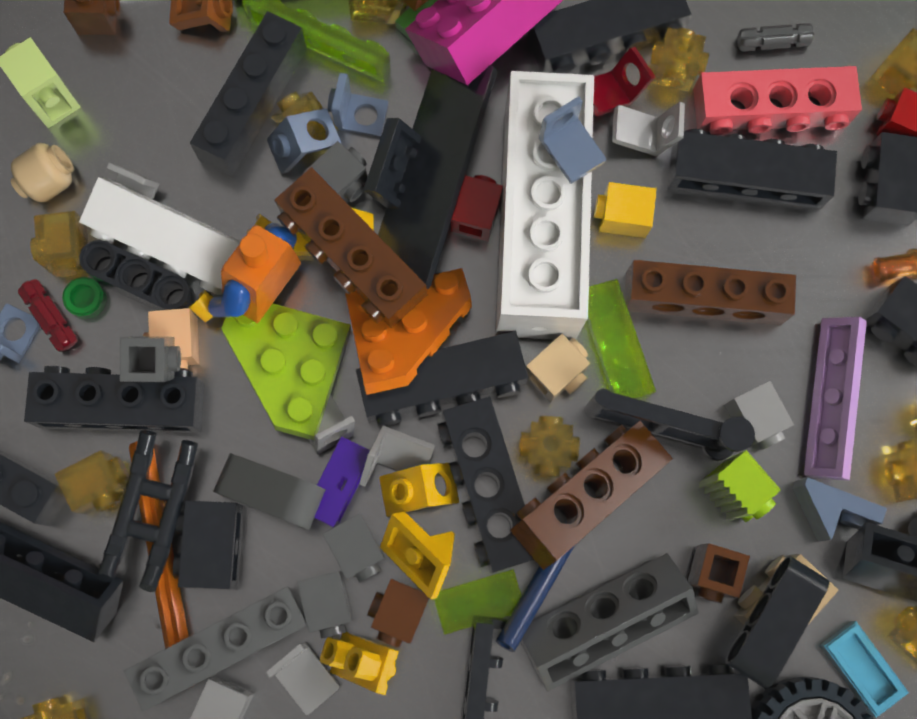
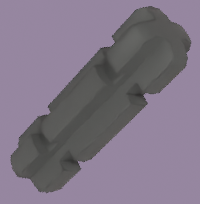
M810 23L796 24V28H793L791 24L760 27V31H757L755 27L742 28L737 36L738 48L744 52L755 51V47H759L760 50L791 48V44H794L795 47H805L811 45L812 41H814L813 25Z

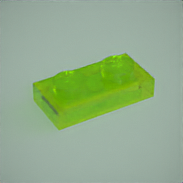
M512 569L442 590L434 600L444 635L472 627L473 615L499 618L511 615L522 595L515 571Z

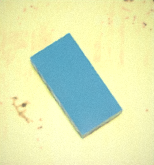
M857 621L849 622L819 645L856 697L867 706L868 709L866 711L873 717L877 718L909 693Z

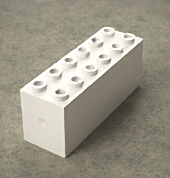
M511 71L504 123L503 190L501 196L496 335L516 331L518 338L555 340L563 334L568 340L571 338L577 339L588 319L592 171L574 183H569L538 138L543 118L578 96L583 101L578 119L593 138L594 75Z

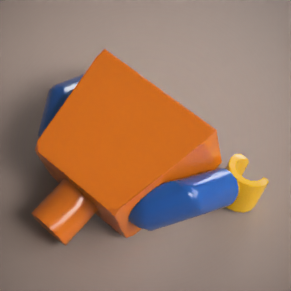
M258 214L254 226L247 230V235L242 238L238 247L222 267V297H213L206 290H203L198 295L199 298L189 305L188 308L204 322L209 321L213 316L239 317L244 315L258 324L301 265L300 259L293 250L297 241V235L293 236L283 225L273 223L263 215Z

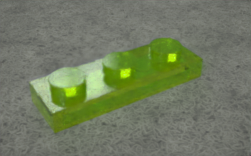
M618 279L590 286L587 324L610 392L634 399L654 395L656 389Z

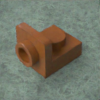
M171 0L169 24L178 30L211 24L221 32L230 31L231 15L233 13L232 0Z

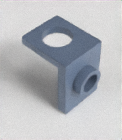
M340 72L336 89L332 88L330 91L327 110L333 114L336 130L381 138L389 103L383 99L352 94L348 74ZM364 106L372 107L377 112L376 121L367 126L359 124L355 120V113L359 108Z
M579 96L543 118L538 138L571 184L606 161V157L578 119L583 104Z
M326 108L286 116L267 138L281 174L288 173L306 154L329 149L337 141L341 143ZM310 121L319 122L326 130V139L319 141L312 138L307 131V123Z
M5 304L0 312V361L5 356L20 363L40 326L32 315L10 304ZM12 319H21L26 326L24 335L15 341L6 339L4 336V326Z

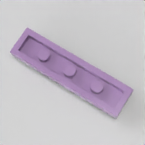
M861 317L821 319L804 475L810 478L850 480L867 321Z

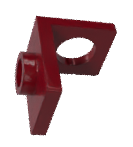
M636 47L629 48L610 72L594 76L593 114L595 116L612 112L618 105L625 107L632 105L655 79L654 73ZM629 63L636 65L639 70L640 79L637 85L631 84L627 79L626 68Z

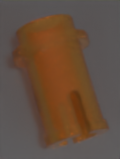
M915 248L908 249L906 254L882 258L876 257L873 259V275L878 283L898 279L904 275L911 277L913 280L917 279V249Z

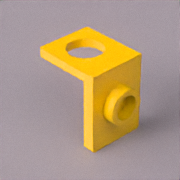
M449 463L418 465L379 477L387 517H390L393 513L403 511L408 513L427 507L459 503L457 487L454 483ZM437 473L444 478L446 483L444 496L437 491L435 486V476Z

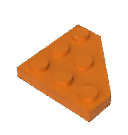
M463 268L434 274L431 287L427 289L428 295L392 328L384 320L377 324L361 307L365 300L356 291L350 294L345 293L366 395L408 386L416 377L417 368L427 355L432 357L450 335L449 329L459 316L464 318L472 308V302Z

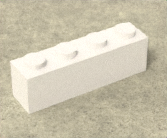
M98 177L79 221L92 228L91 236L113 244L116 239L128 245L126 251L147 261L152 256L164 262V269L182 278H185L188 273L200 279L199 286L217 295H222L223 293L222 267L241 242L239 239L118 182Z

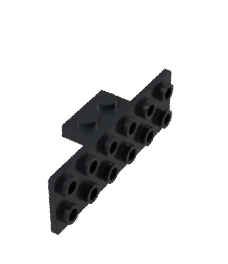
M489 65L468 85L432 69L413 128L409 127L400 118H387L363 191L387 207L378 236L426 284L427 289L431 287L496 79L497 70L492 65Z

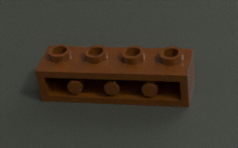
M312 167L274 199L280 211V214L277 216L279 222L293 236L299 232L308 241L304 247L320 265L327 261L337 271L332 276L348 294L355 290L365 300L361 307L377 324L384 320L392 328L428 295L426 284Z

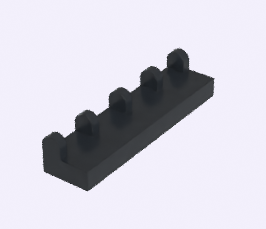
M473 615L461 719H484V711H498L499 701L486 699L489 668H503V658L491 656L493 630H502L507 622L505 618Z

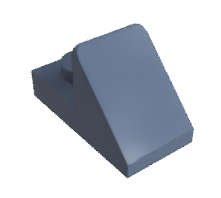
M808 477L795 481L793 486L798 502L819 542L829 541L833 538L840 516L841 523L856 529H860L865 522L875 525L883 523L887 511L886 507Z

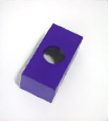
M341 436L317 483V486L326 489L314 519L333 528L340 524L359 486L367 456L370 452L369 449ZM347 481L343 490H341L344 482Z

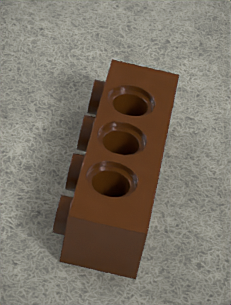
M633 260L626 272L623 311L782 325L795 315L796 275Z
M641 421L629 430L622 424L604 439L605 443L609 446L607 449L599 454L593 448L576 463L581 471L572 478L565 472L546 488L551 494L550 497L542 503L535 497L516 513L521 521L510 531L543 570L559 560L673 459ZM613 460L621 464L624 473L619 472L614 467ZM584 483L594 489L596 498L590 497L585 492ZM554 508L564 512L567 524L557 520L554 515Z

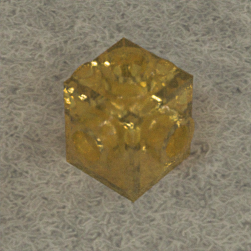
M668 28L663 41H655L650 64L655 65V79L652 83L689 92L696 76L704 73L707 67L709 53L703 52L706 36L698 35L686 28Z
M539 416L538 422L531 421L528 431L521 432L519 457H525V469H535V475L560 477V472H566L571 467V461H578L580 438L573 436V425L563 424V418ZM544 439H556L559 444L556 451H548L544 447Z

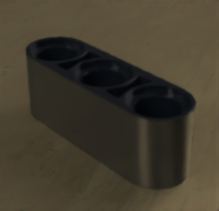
M91 241L80 252L79 261L81 267L100 285L156 311L185 309L197 300L193 289L181 276L106 241ZM110 256V264L105 269L97 271V262L103 257ZM147 273V279L143 285L131 287V282L135 275ZM176 289L183 290L184 294L179 302L167 304L166 300L170 292Z
M792 556L786 557L775 571L731 647L726 659L727 665L764 689L769 688L782 672L828 590L829 580Z

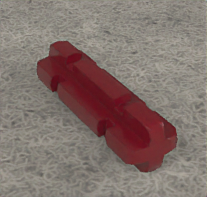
M37 279L24 282L18 289V294L25 305H31L28 309L46 335L51 334L49 340L54 348L59 352L71 349L78 341L77 335L70 326L65 327V324H67L66 319L49 295L44 296L47 291L41 282Z

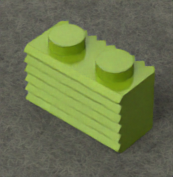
M747 450L726 459L699 482V488H705L704 494L710 495V500L715 501V507H721V513L726 514L727 520L742 518L745 523L753 517L758 520L776 505L772 498L781 491Z

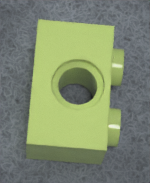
M31 37L22 43L11 45L0 56V67L22 98L48 129L81 108Z

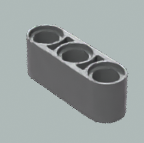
M232 453L229 454L213 490L214 493L307 530L311 527L326 489Z

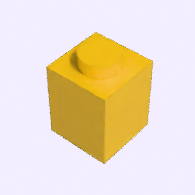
M609 182L604 195L598 194L596 198L594 218L600 219L599 232L646 238L653 226L657 189Z

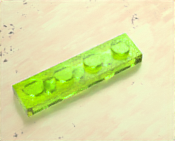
M280 0L242 1L249 22L259 26L266 12L269 11L302 27L307 48L385 82L391 70L390 55L379 43L372 40L362 41L352 36L342 26L336 24L329 26L318 21L310 12L304 9L294 10L283 5Z

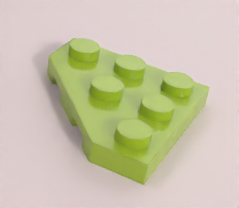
M277 304L270 306L258 324L244 315L225 317L221 328L230 348H232L275 430L315 440V435L318 433L351 332V324Z

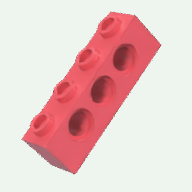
M856 66L704 72L700 74L693 88L697 129L717 136L729 134L733 130H748L752 134L765 133L777 128H786L789 132H800L810 127L825 126L826 130H839L847 127L862 111ZM809 97L817 99L821 106L813 104ZM770 99L778 100L783 108L773 105ZM731 100L741 102L745 109L736 108Z

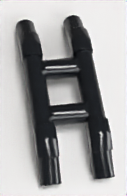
M140 430L136 451L134 452L129 470L130 474L96 577L105 582L113 581L118 566L123 559L129 540L128 537L153 542L139 587L147 592H155L171 550L170 547L177 519L192 477L198 443L189 440L181 441L171 485L146 479L151 467L157 433L149 430ZM141 495L166 501L159 526L134 520Z

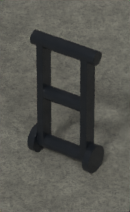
M607 389L598 390L584 409L586 416L589 418H598L620 425L623 424L631 428L641 421L652 434L700 446L707 457L716 461L730 457L733 452H740L749 448L755 439L753 425L743 417H731L722 423L612 393Z

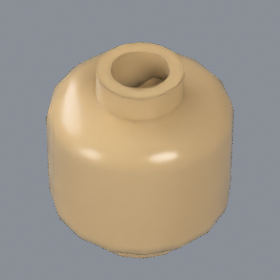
M36 143L11 162L13 178L10 181L14 190L21 197H30L37 202H47L70 186L72 183L71 172L74 171V167L66 153L57 145L49 146L44 143Z

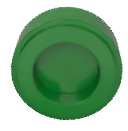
M79 277L67 284L63 291L62 299L65 308L75 317L91 319L98 316L104 310L107 295L104 288L94 279Z

